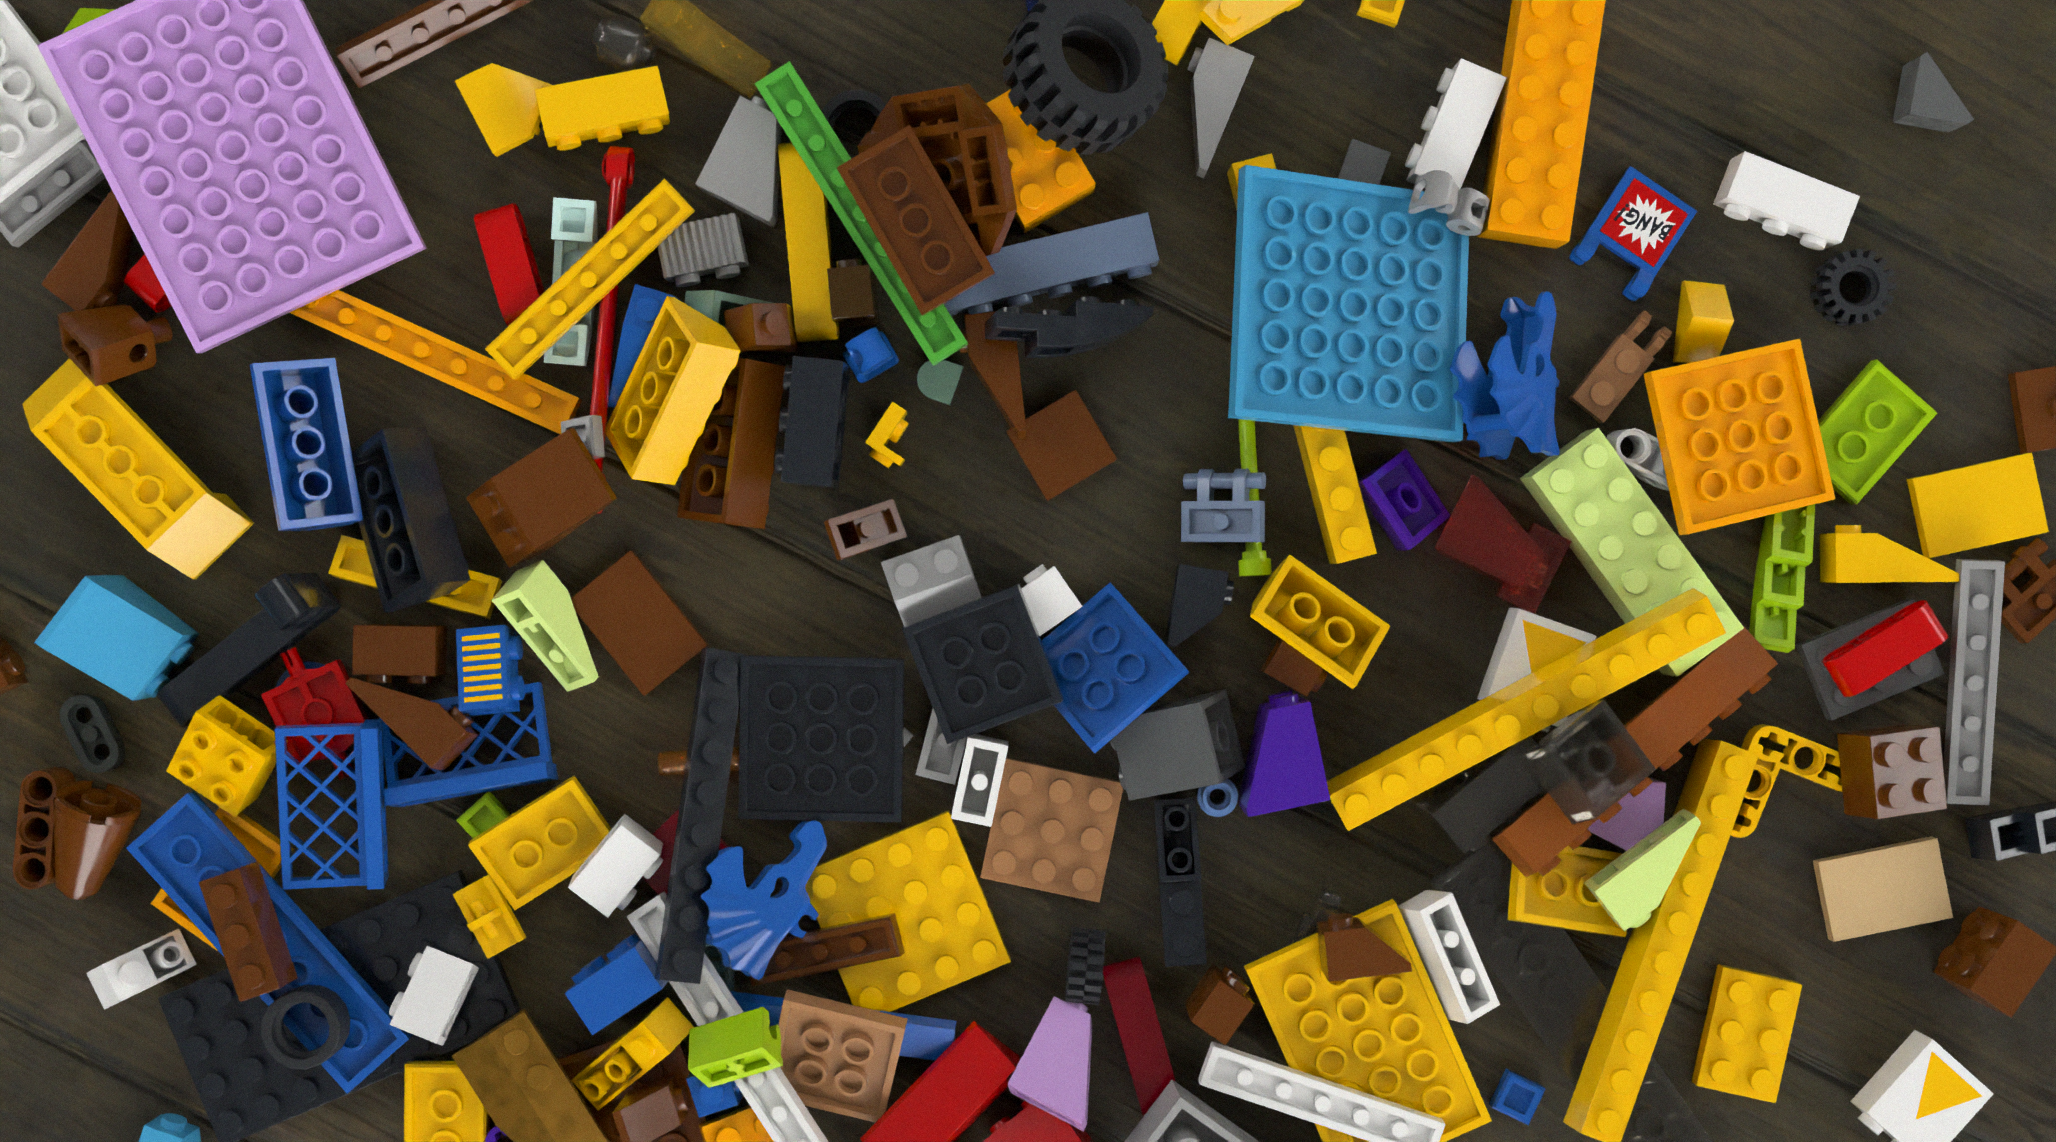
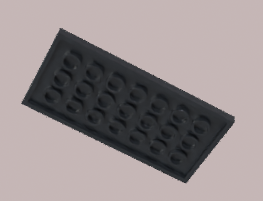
M462 869L319 929L389 1008L400 991L405 993L412 978L408 976L409 967L418 952L423 954L426 946L472 963L479 968L443 1046L413 1034L408 1041L348 1094L404 1071L405 1064L408 1061H428L471 1043L521 1011L498 954L487 959L473 931L470 932L466 924L468 922L452 895L468 886ZM228 968L158 998L219 1142H236L347 1095L322 1065L306 1070L290 1069L275 1061L266 1050L261 1036L262 1019L269 1006L260 996L240 1002ZM283 1023L286 1036L292 1044L304 1051H308Z

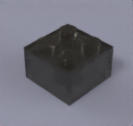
M1605 700L1578 710L1521 755L1572 825L1596 819L1656 770Z

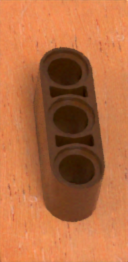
M51 767L33 771L22 780L19 795L13 877L23 888L29 890L37 889L55 883L53 799L59 786L76 781L73 773L67 768ZM46 778L50 780L53 786L51 796L45 790L44 783ZM42 819L49 826L48 836L41 830ZM38 859L45 866L44 876L37 869Z

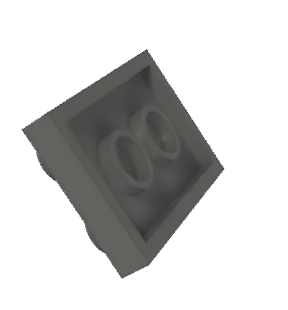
M1914 599L1902 600L1796 644L1825 719L1835 720L1945 674L1935 649H1932L1869 689L1851 697H1843L1822 663V659L1827 654L1900 609L1914 603Z

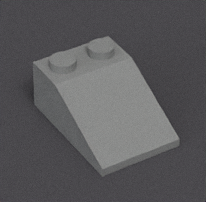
M960 535L881 562L904 627L982 598Z

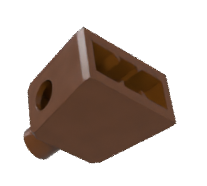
M123 304L57 314L62 350L95 386L103 385L154 367L157 362L155 344L172 340V330L165 317L144 321L129 305Z

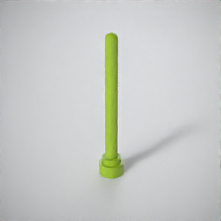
M1238 419L1241 469L1248 468L1251 473L1258 472L1255 421ZM1259 489L1250 490L1249 501H1259ZM1245 542L1246 551L1242 552V560H1238L1239 577L1272 575L1271 558H1267L1265 550L1262 551V542Z

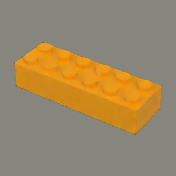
M1512 0L1501 75L1507 78L1496 104L1483 194L1489 198L1490 203L1482 232L1477 235L1478 238L1557 249L1570 241L1606 0Z

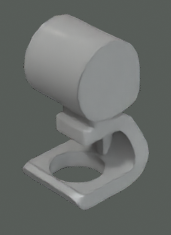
M1433 170L1417 177L1408 213L1416 214L1428 208H1436L1435 211L1447 214L1446 226L1448 229L1461 235L1476 236L1482 232L1490 200L1486 195L1473 188L1459 189L1448 172ZM1426 186L1425 192L1419 200L1421 191Z

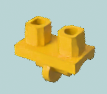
M489 874L452 894L468 922L466 924L470 932L473 931L487 959L526 938L506 898Z

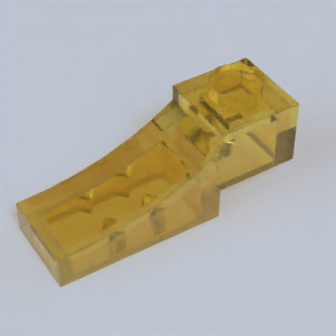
M651 0L640 17L646 28L678 48L682 54L748 98H751L757 89L755 83L764 78L772 66L768 59L722 28L687 0Z

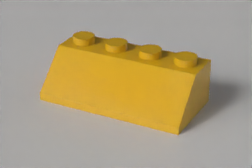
M666 297L606 426V435L631 479L670 485L676 484L681 471L687 466L689 455L698 437L702 435L714 404L719 401L722 388L731 370L735 368L741 351L724 326L675 297Z

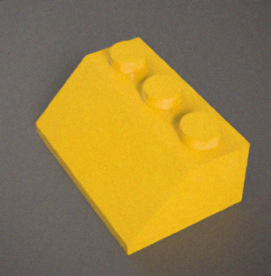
M1291 555L1269 576L1252 603L1250 617L1352 689L1357 686L1390 628V625Z

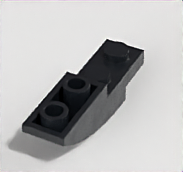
M1088 296L1078 298L1063 312V316L1059 310H1042L1038 314L1023 313V309L1019 307H1003L985 322V339L1025 342V358L1069 356L1097 349L1124 337L1154 315V306L1139 305V301L1132 299L1119 300L1115 303H1102L1100 298Z
M1195 798L1154 800L1158 889L1165 967L1206 965Z

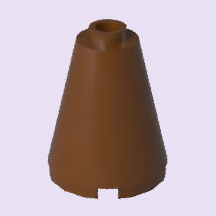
M87 780L68 782L58 787L53 799L55 884L63 892L64 896L70 899L82 900L99 892L142 813L141 798L126 788L107 783L106 790L92 788L93 781Z

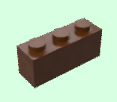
M258 861L199 882L240 1002L280 989L298 978Z

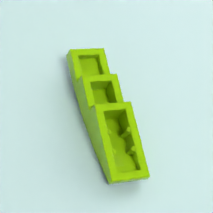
M1815 504L1765 516L1757 559L1749 628L1750 634L1764 649L1785 653L1795 649L1797 610L1804 606L1805 567L1811 564L1813 560Z

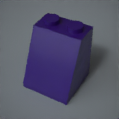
M1292 691L1268 695L1269 702L1259 704L1238 796L1239 807L1248 817L1331 800L1311 703L1298 696L1297 693L1293 694Z

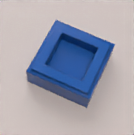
M1506 1068L1489 1105L1493 1109L1529 1125L1546 1088Z

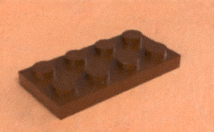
M910 125L836 167L922 316L995 275L992 266Z

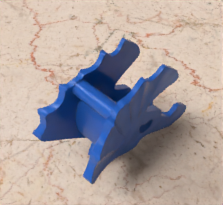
M1548 291L1541 292L1538 295L1535 307L1526 305L1518 297H1508L1505 299L1501 311V318L1507 324V332L1505 336L1500 337L1495 343L1488 361V375H1486L1472 341H1465L1457 348L1450 365V371L1457 377L1459 382L1458 390L1453 395V398L1462 405V421L1466 424L1467 440L1477 441L1480 445L1479 457L1493 456L1496 460L1507 459L1515 437L1522 439L1531 453L1542 452L1547 456L1559 455L1560 450L1556 438L1554 410L1556 387H1559L1560 381L1556 377V368L1550 360L1556 321L1555 302L1552 294Z
M811 820L799 823L789 834V839L794 845L792 852L782 862L765 866L748 888L744 878L742 847H727L719 850L718 856L707 865L706 871L710 874L712 883L710 888L701 894V899L705 901L709 909L706 944L713 945L720 951L723 966L731 967L733 970H740L744 975L760 980L777 946L787 933L798 938H803L807 933L799 927L798 922L803 915H808L812 920H816L819 914L810 903L809 895L805 889L807 881L827 847L823 826L818 821ZM777 878H780L782 882L781 890L770 897L775 888Z

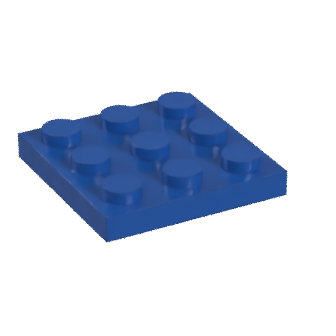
M1111 582L1042 640L1064 698L1063 702L1057 703L1054 706L1094 753L1100 750L1189 673L1186 667Z

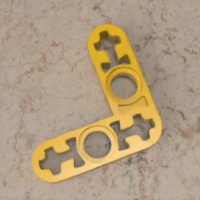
M1760 724L1751 728L1746 734L1741 748L1759 755L1754 769L1760 774L1761 783L1755 791H1746L1744 798L1752 799L1753 802L1751 805L1741 804L1739 814L1745 817L1742 825L1735 823L1730 836L1742 838L1753 833L1780 769L1842 792L1841 778L1839 779L1837 775L1822 770L1825 763L1840 767L1839 752L1775 726ZM1769 736V740L1786 746L1783 753L1771 749L1763 751L1764 747L1758 744L1760 737ZM1801 747H1808L1813 752V762L1806 769H1799L1794 761L1795 753Z

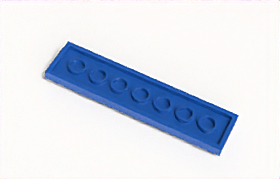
M193 791L183 796L126 849L223 955L199 882L256 862L257 860L196 792ZM259 864L298 976L296 980L284 987L260 995V997L270 1006L284 993L306 984L322 985L337 993L346 1004L350 1015V1031L343 1047L321 1065L348 1094L408 1041L413 1034L390 1025L393 1016L389 1015L390 1008ZM302 1002L293 1005L286 1012L284 1024L308 1051L317 1049L326 1042L329 1036V1024L326 1016L318 1007Z

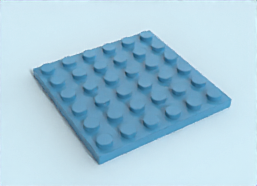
M1250 165L1241 167L1238 176L1228 418L1445 442L1462 441L1463 408L1453 398V395L1458 390L1459 382L1457 377L1450 371V365L1457 348L1466 341L1469 236L1461 235L1448 229L1446 226L1447 214L1435 211L1436 208H1428L1416 214L1408 213L1413 193L1411 189ZM1421 191L1419 200L1423 196L1424 191Z

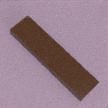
M892 913L806 931L807 933L803 938L786 935L777 946L763 977L760 980L754 979L752 976H749L751 986H757L900 957L905 953L896 915Z

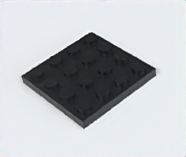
M742 655L740 671L738 819L902 822L905 658Z

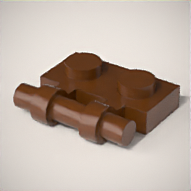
M2037 537L2027 546H2019L2011 554L2012 559L2005 565L2003 600L2005 602L2002 604L2001 622L2019 643H2029L2056 619V559H2052L2047 565L2040 560L2039 557L2049 548L2043 540ZM2025 570L2032 578L2018 590L2012 581Z

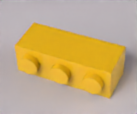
M658 66L534 89L548 147L557 146V150L575 149L582 145L581 141L598 138V142L602 143L616 141L623 137L622 133L636 130L641 135L653 134L663 130V125L670 124L669 111Z

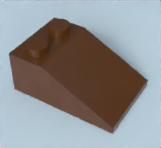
M573 427L490 478L467 496L466 499L510 568L541 555L615 501L617 497Z

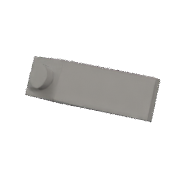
M1210 37L1204 49L1196 47L1187 69L1194 73L1190 83L1196 175L1204 178L1255 57Z

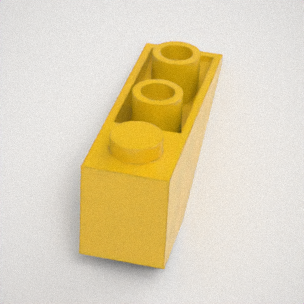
M667 997L571 1081L599 1111L669 1055L694 1026Z

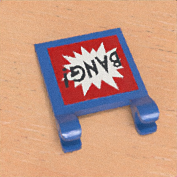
M1629 166L1585 234L1570 252L1569 259L1577 265H1582L1591 259L1598 245L1601 244L1638 269L1622 291L1626 298L1634 302L1647 293L1654 277L1697 213V210Z

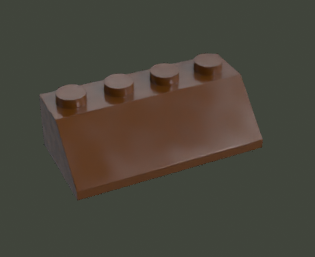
M738 358L735 368L731 370L722 388L719 401L714 404L702 435L698 437L689 455L688 464L683 469L677 518L765 529L766 516L769 511L768 501L771 477L774 471L776 437L779 431L781 397L784 391L785 366Z

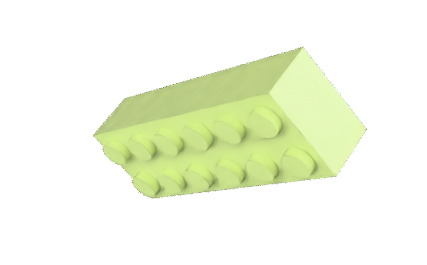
M1599 428L1584 431L1559 449V455L1548 457L1520 478L1625 624L1692 588L1708 597L1726 633L1660 667L1659 671L1662 674L1678 677L1744 629Z

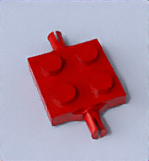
M297 647L280 654L290 677L280 686L261 694L275 726L364 723L365 720L369 719L359 696L345 684L350 677L341 659L330 662L320 668L306 669L297 651ZM354 734L334 735L325 745L344 761L348 757L345 751L354 744ZM327 735L314 736L322 741ZM286 736V740H288L286 744L287 751L299 762L315 748L303 736ZM319 750L308 763L315 760L328 759V757ZM331 761L334 769H336L338 766ZM343 770L337 774L339 780L349 776Z

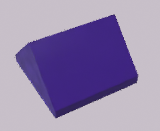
M1407 449L1402 450L1358 479L1363 500L1397 551L1412 549L1451 516Z

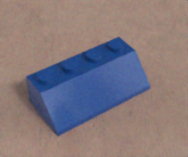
M335 358L250 364L278 531H310L343 527L362 521L363 516Z

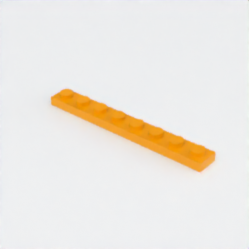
M340 290L289 312L558 434H561V422L574 419L582 401L576 396L524 373L518 379H512L495 360Z

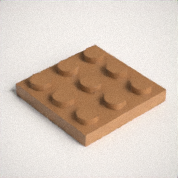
M1006 757L980 878L1100 903L1123 793L1120 781Z
M787 989L779 1020L781 1057L783 1058V1066L780 1068L805 1106L876 1123L887 1109L908 1018Z

